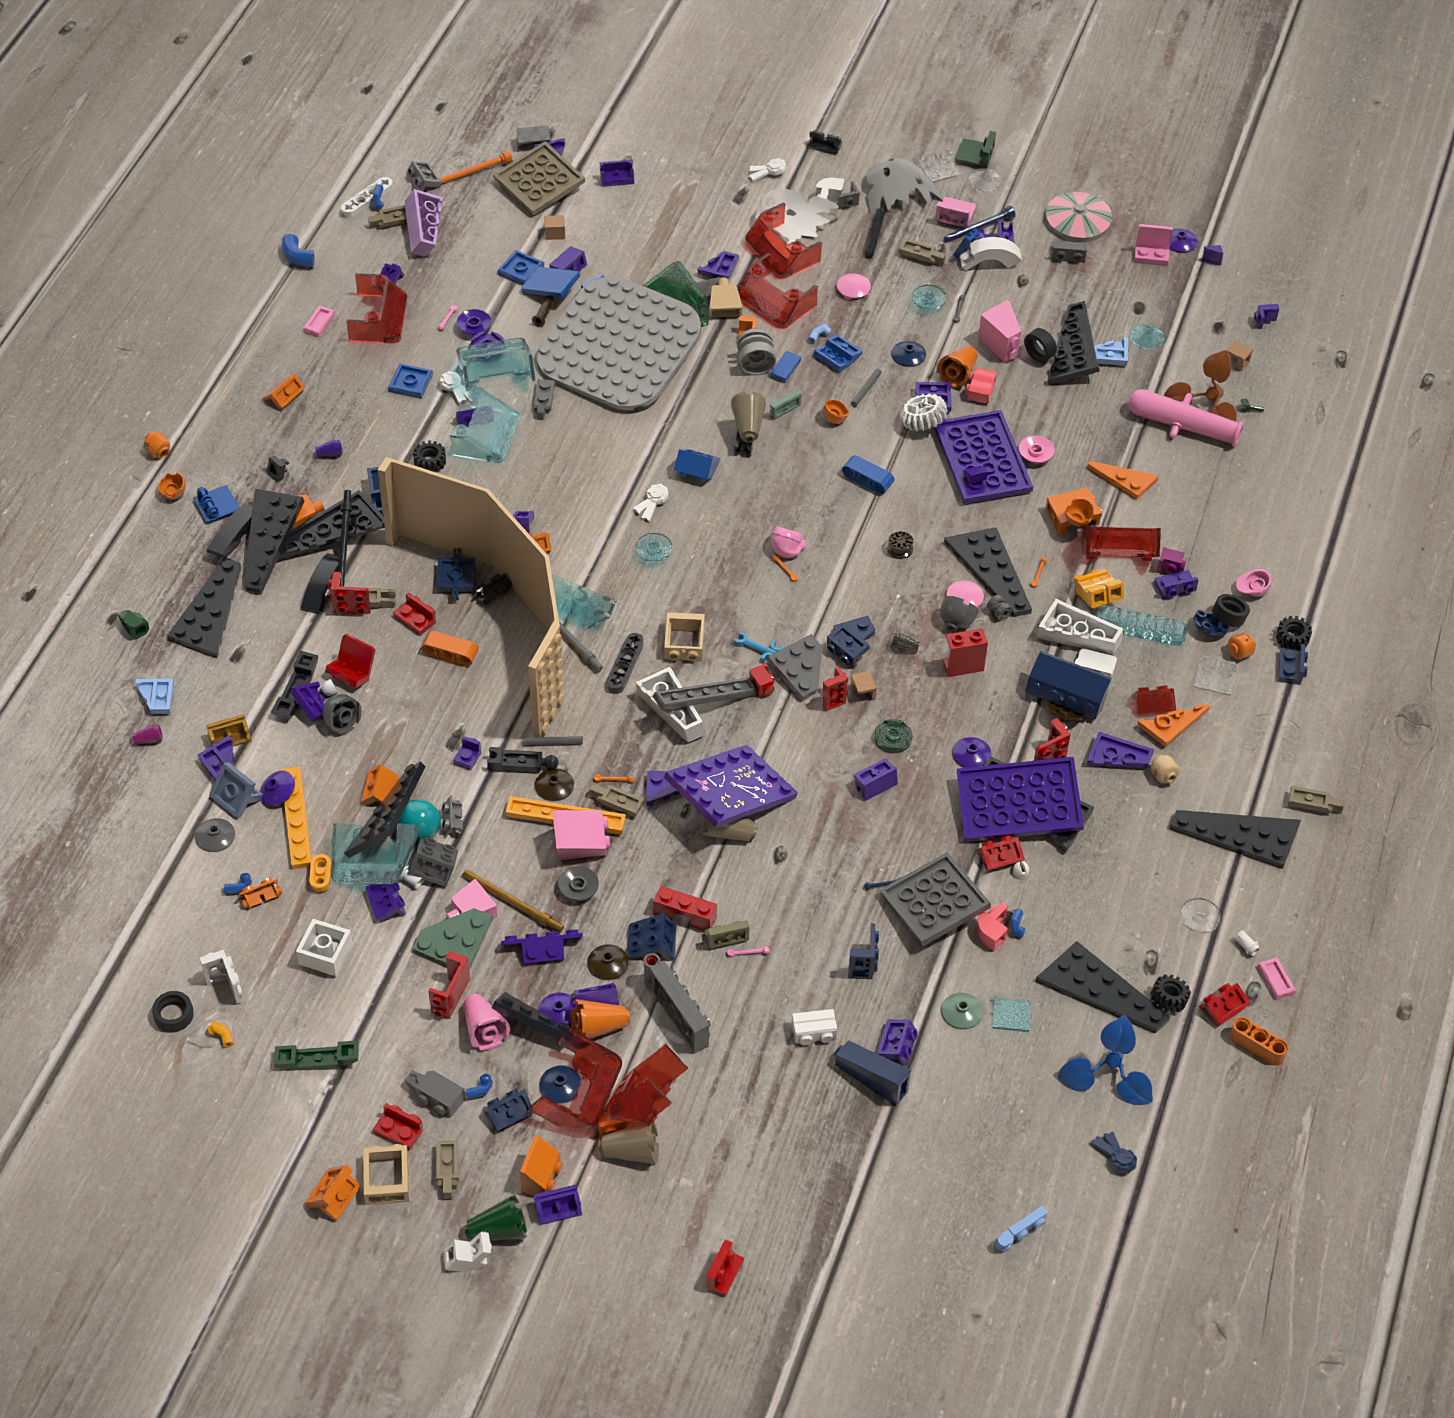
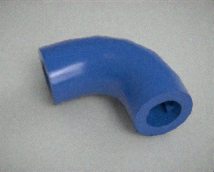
M293 234L284 235L281 247L287 261L296 266L314 267V250L299 249V239Z

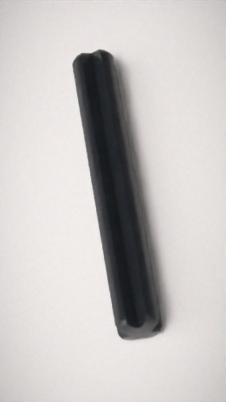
M878 208L876 210L865 249V257L872 258L885 216L884 209Z

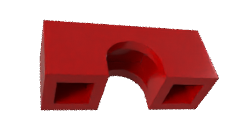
M660 885L653 900V915L664 913L673 920L675 914H680L690 920L691 927L705 931L712 928L715 923L717 904Z

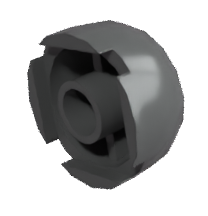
M946 596L940 608V616L947 624L946 626L952 630H957V628L964 629L972 625L979 612L978 608L972 603H969V605L964 604V599Z
M345 694L330 697L322 711L325 724L339 734H346L355 728L352 726L356 721H360L362 714L360 703Z

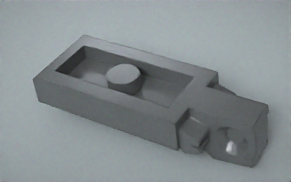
M537 380L534 398V410H537L538 414L537 420H545L546 411H551L555 380Z

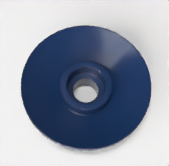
M902 341L893 347L892 358L899 365L914 367L924 362L926 350L917 342Z
M559 1065L546 1070L541 1076L539 1085L542 1095L548 1101L563 1104L574 1100L579 1095L582 1081L580 1075L573 1068Z

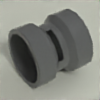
M1001 595L992 597L987 604V608L994 612L995 617L1000 621L1009 617L1013 611L1012 606L1009 603H1005V599Z

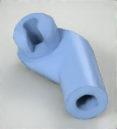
M827 324L814 328L808 337V341L814 344L821 333L827 336L831 332V328Z

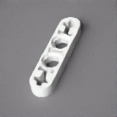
M388 177L380 178L346 201L341 206L342 215L345 218H353L371 206L373 195H370V193L374 192L377 184H381L384 187L381 198H383L393 190L392 180Z

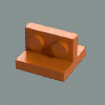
M348 1165L327 1169L304 1204L310 1209L318 1207L333 1221L338 1220L361 1186L350 1176L353 1169Z

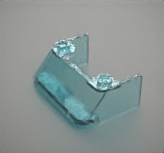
M512 338L464 346L456 350L462 383L466 392H470L469 387L476 386L480 382V378L514 373L518 378H526L529 375L532 381H536L532 353L524 338Z

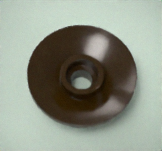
M1050 702L1047 704V709L1057 716L1060 722L1068 723V720L1078 721L1084 718L1083 714Z
M547 769L536 778L535 789L538 795L545 800L560 801L572 793L574 780L563 769Z
M612 944L598 946L588 957L590 972L602 980H614L621 977L629 965L626 952L619 946Z

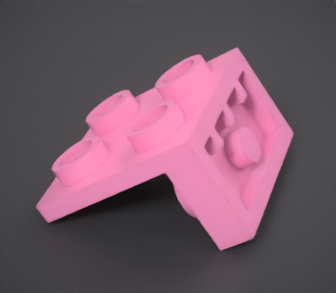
M944 197L943 202H938L935 221L965 228L970 223L976 204Z
M1140 224L1135 246L1134 262L1168 266L1173 228Z

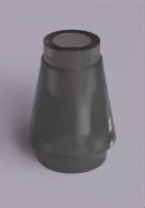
M895 633L891 648H894L895 651L917 653L920 642L902 633Z

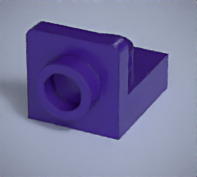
M385 263L377 282L393 289L399 276L403 278L404 273L401 271L400 266L393 263L392 265Z
M1278 304L1258 305L1257 312H1254V322H1257L1259 329L1263 328V323L1266 321H1277L1280 309Z
M516 511L512 516L530 534V523L534 519V511Z
M463 736L461 739L462 746L454 757L453 762L457 766L472 770L481 755V743L475 738Z

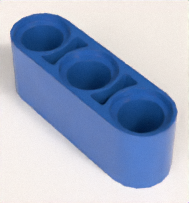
M853 455L842 467V473L847 478L879 494H884L895 481L894 476L889 471L857 455Z

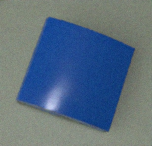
M836 334L828 338L825 345L815 349L813 356L839 373L854 363L863 354V351Z

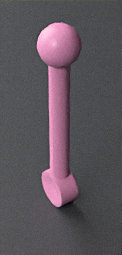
M452 305L450 307V312L442 324L438 325L439 330H444V325L453 312L457 311V306Z
M767 946L762 949L740 951L729 949L727 955L733 958L735 955L768 954L770 949Z

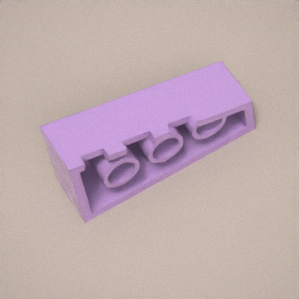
M413 189L406 198L405 209L411 253L427 257L435 247L443 197Z

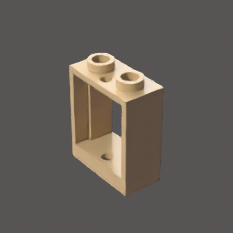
M667 612L664 659L702 661L705 614ZM671 630L699 631L698 647L670 646Z
M394 1144L387 1147L371 1146L363 1148L364 1198L366 1205L409 1202L407 1145ZM402 1159V1184L370 1187V1161Z

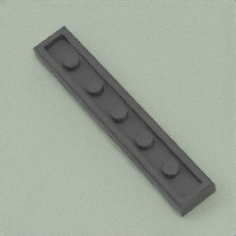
M747 677L658 691L654 693L653 698L661 710L754 696L757 690Z

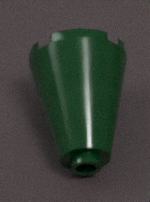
M516 1195L504 1199L467 1220V1225L464 1226L467 1239H474L480 1232L489 1233V1241L526 1238V1223L522 1209L517 1208L515 1205L519 1203Z

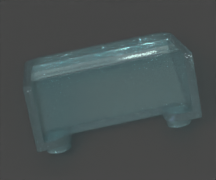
M469 385L467 394L470 407L475 408L468 427L458 425L452 430L450 435L452 455L493 463L503 462L506 459L519 423L520 414L481 387Z
M333 823L331 877L336 883L395 884L399 881L417 840L418 825L397 824L396 841L382 840L348 859L344 852L363 827L358 824Z

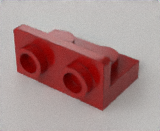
M410 593L406 594V602L393 612L397 620L420 636L436 623L435 610Z
M839 667L835 668L833 678L823 681L822 706L825 711L846 704L848 676Z
M1011 836L1003 837L1000 839V842L995 844L993 841L982 843V847L977 850L978 854L981 853L986 871L1025 860L1018 837L1013 839Z
M1229 983L1224 984L1218 988L1219 993L1216 995L1212 993L1203 998L1204 1003L1199 1005L1201 1010L1206 1008L1216 1026L1221 1025L1251 1004L1238 983L1232 985Z
M385 1103L383 1106L384 1113L374 1126L373 1133L395 1144L407 1145V1150L410 1151L423 1132L421 1119L415 1114L404 1112L396 1105L391 1106Z
M724 1240L706 1275V1288L724 1296L728 1294L744 1262V1257L735 1254L733 1251V1242Z

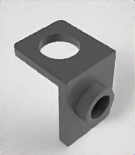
M851 181L850 193L838 196V209L859 205L860 192L854 181Z

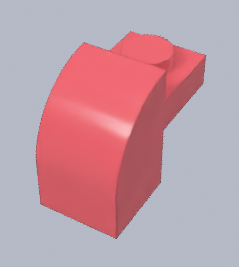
M1002 902L997 907H992L988 913L984 911L979 914L977 937L984 946L993 952L1006 940L1008 928L1001 924L1006 918L1008 906Z

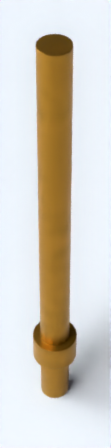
M467 869L463 872V877L470 881L476 879L482 888L536 918L545 927L549 926L560 933L564 930L565 926L555 921L546 912L542 913Z

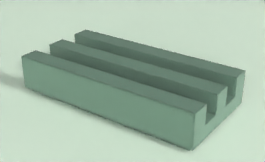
M797 389L771 403L769 417L774 420L801 405L802 393Z

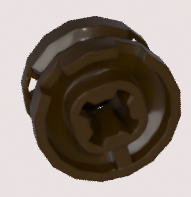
M904 531L892 533L888 539L889 554L896 559L910 557L913 553L914 543L912 535Z

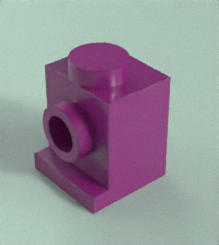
M1163 547L1157 573L1161 571L1168 573L1184 571L1186 561L1183 560L1185 553Z

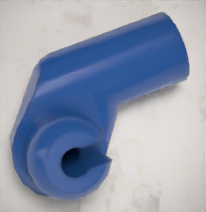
M381 184L375 186L372 206L378 210H381L384 205L380 201L384 189Z
M242 873L237 883L224 884V893H241L243 888L252 884L251 875L249 873Z
M1015 909L1010 919L1011 934L1014 937L1018 936L1020 938L1025 933V928L1019 926L1023 916L1021 909Z
M482 1074L480 1076V1082L477 1087L465 1089L467 1099L482 1097L488 1093L493 1085V1080L489 1074Z

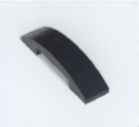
M327 553L320 560L307 586L301 610L316 614L320 613L325 602L329 579H332L333 572H338V555Z
M300 651L293 665V674L282 696L277 698L271 714L288 719L293 716L300 705L295 701L290 691L296 686L311 683L318 662V655Z

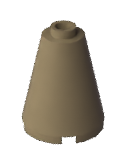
M741 392L731 399V409L740 437L743 441L749 443L755 441L759 436L766 408L765 397L757 392H752V394Z
M747 817L716 828L705 819L703 827L707 829L706 832L702 831L701 835L749 842L751 838H755L758 828L755 827L756 823Z
M647 1121L603 1135L602 1140H599V1151L603 1153L604 1157L656 1164L659 1159V1143H656V1136H658L656 1124L654 1121Z

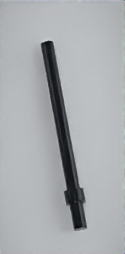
M344 490L343 503H341L342 524L338 572H341L342 587L345 585L349 516L352 512L350 490Z

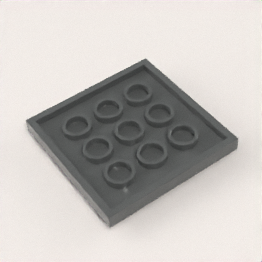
M948 852L880 889L881 896L922 946L991 908L990 901Z

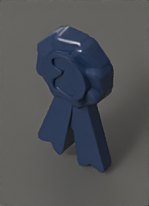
M1113 1131L1109 1134L1104 1133L1103 1139L1096 1136V1140L1091 1141L1092 1146L1111 1157L1110 1164L1116 1171L1128 1173L1136 1168L1137 1156L1131 1150L1120 1148Z

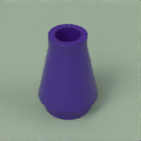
M333 439L315 447L317 457L339 456V454H343L340 440Z

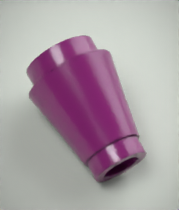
M152 724L136 733H132L135 744L158 743L159 740L163 739V734L159 724Z

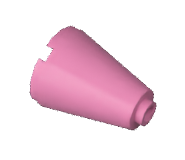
M472 994L465 999L463 1005L469 1040L472 1046L485 1051L501 1045V1040L504 1037L507 1038L510 1032L507 1020L498 1011L492 1009V1005L480 994Z

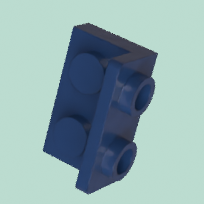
M843 623L827 636L828 650L832 654L839 656L844 664L850 665L852 668L856 667V660L870 649V645Z
M1301 644L1300 650L1280 648L1278 682L1301 685L1303 677L1306 678L1308 667L1304 666V664L1307 663L1308 652L1305 651V644Z
M516 1088L506 1093L507 1098L499 1101V1098L487 1102L488 1107L483 1110L488 1114L496 1132L535 1113L524 1089L518 1091Z

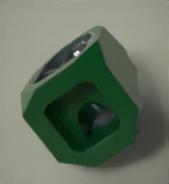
M123 610L118 615L124 629L135 639L146 635L150 629L148 622L140 613Z

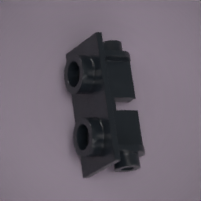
M816 130L810 131L808 146L835 153L839 152L843 144L839 136L827 134V137H824L825 133Z
M505 572L501 576L497 574L490 579V583L479 585L473 598L479 596L478 601L480 604H487L497 597L493 591L501 595L509 590L512 583L510 580L505 579L507 573Z

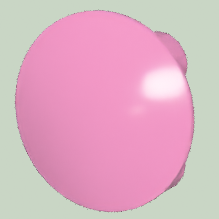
M860 274L844 275L837 282V289L846 300L867 297L869 295L871 284L866 277Z
M971 581L955 582L947 590V596L964 599V604L969 605V603H972L977 608L984 598L982 589Z

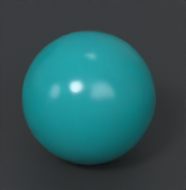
M411 800L408 802L397 824L398 829L406 839L412 842L419 843L420 839H425L426 837L433 838L440 829V813L437 807L427 800Z

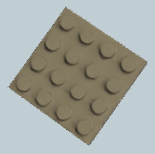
M546 141L493 174L494 179L533 216L586 182L585 177Z

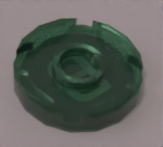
M897 719L883 721L882 724L876 726L874 732V740L878 748L891 754L906 751L913 739L911 728L906 726L905 722Z

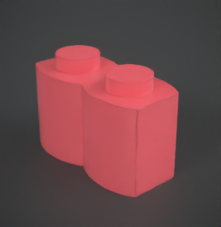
M976 368L975 372H971L969 380L971 384H967L965 394H968L967 400L988 404L996 382L997 372L982 368Z

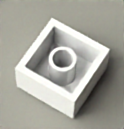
M312 919L296 950L298 965L337 976L353 944L351 930Z

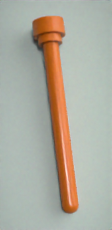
M509 150L501 152L497 158L441 177V184L500 163L510 164L513 162Z

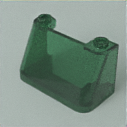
M678 260L671 263L642 285L688 304L697 312L701 327L708 325V300L681 261Z

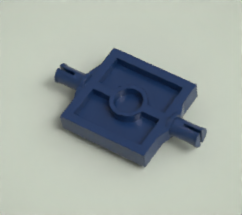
M456 548L453 549V557L438 558L437 592H451V600L455 601L456 598V601H458L459 592L474 591L475 558L461 557L460 548H458V551Z

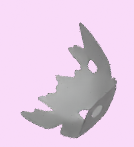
M889 159L867 171V183L875 185L868 193L869 209L873 217H875L876 210L880 208L882 196H884L887 210L891 209V205L895 203L896 199L899 201L903 200L908 204L909 191L915 192V188L919 189L927 202L931 199L929 191L940 199H944L927 174L921 168L914 165L910 159ZM883 169H890L888 177L885 176ZM916 176L921 178L923 184H919L916 181Z

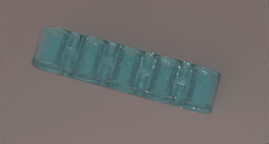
M1110 605L1099 606L1096 612V617L1123 628V634L1173 645H1182L1185 642L1188 626L1184 621Z

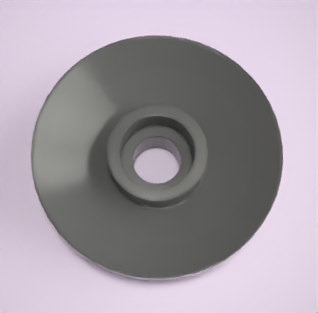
M221 818L206 820L199 825L195 833L197 845L208 852L225 850L235 839L233 825Z
M575 866L561 874L558 885L560 892L566 898L573 901H583L591 898L597 892L599 880L591 869Z

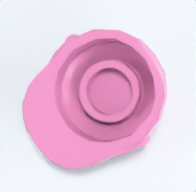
M1254 569L1242 574L1236 581L1238 591L1249 594L1252 597L1264 596L1272 585L1271 575L1262 569Z

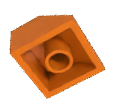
M538 1135L534 1136L520 1170L521 1191L533 1196L534 1194L554 1190L556 1183L554 1178L556 1173L560 1174L563 1166L560 1152Z

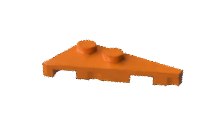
M1090 461L1087 465L1089 470L1136 500L1158 481V476L1155 474Z
M1197 705L1192 710L1184 711L1181 709L1165 715H1156L1155 719L1147 721L1140 719L1137 726L1166 747L1207 713L1210 705Z

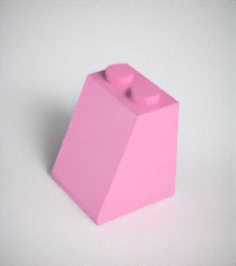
M1007 300L981 314L978 339L1004 363L1018 356L1021 329L1011 304Z
M553 811L556 849L560 861L608 855L607 848H610L609 836H605V829H608L607 817H603L602 811Z

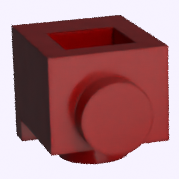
M766 663L749 670V680L756 688L759 698L774 692L773 684L775 680L773 675L768 673V665Z

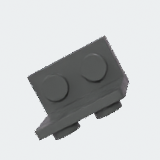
M430 837L420 839L409 874L447 887L455 867L458 850L452 845L438 843Z

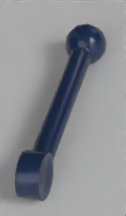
M896 880L872 884L866 882L864 888L870 890L872 887L889 885Z

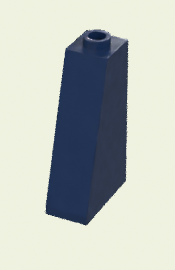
M849 1040L844 1046L840 1045L836 1050L835 1065L893 1105L897 1106L908 1093L911 1070Z

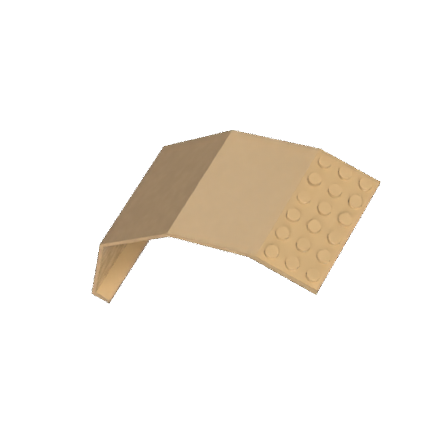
M386 457L378 468L387 544L394 546L399 536H404L453 552L454 548L457 551L460 548L462 556L475 558V560L490 564L500 575L506 572L505 579L510 580L512 583L511 588L549 630L528 666L533 737H542L543 733H547L551 719L556 717L558 706L562 705L565 699V694H563L564 683L562 680L564 671H562L563 659L561 658L563 647H561L562 635L560 634L549 556L489 489Z

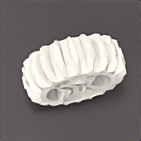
M930 393L910 398L909 401H905V404L901 405L899 410L901 423L906 429H910V431L916 430V432L937 427V424H942V421L947 416V407L944 399L941 396L931 395Z

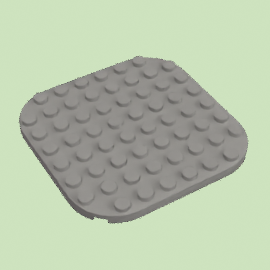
M616 276L602 277L587 283L578 292L540 344L537 360L542 374L549 380H555L556 384L615 409L634 410L635 407L648 406L661 395L699 341L701 322L697 312L686 303Z

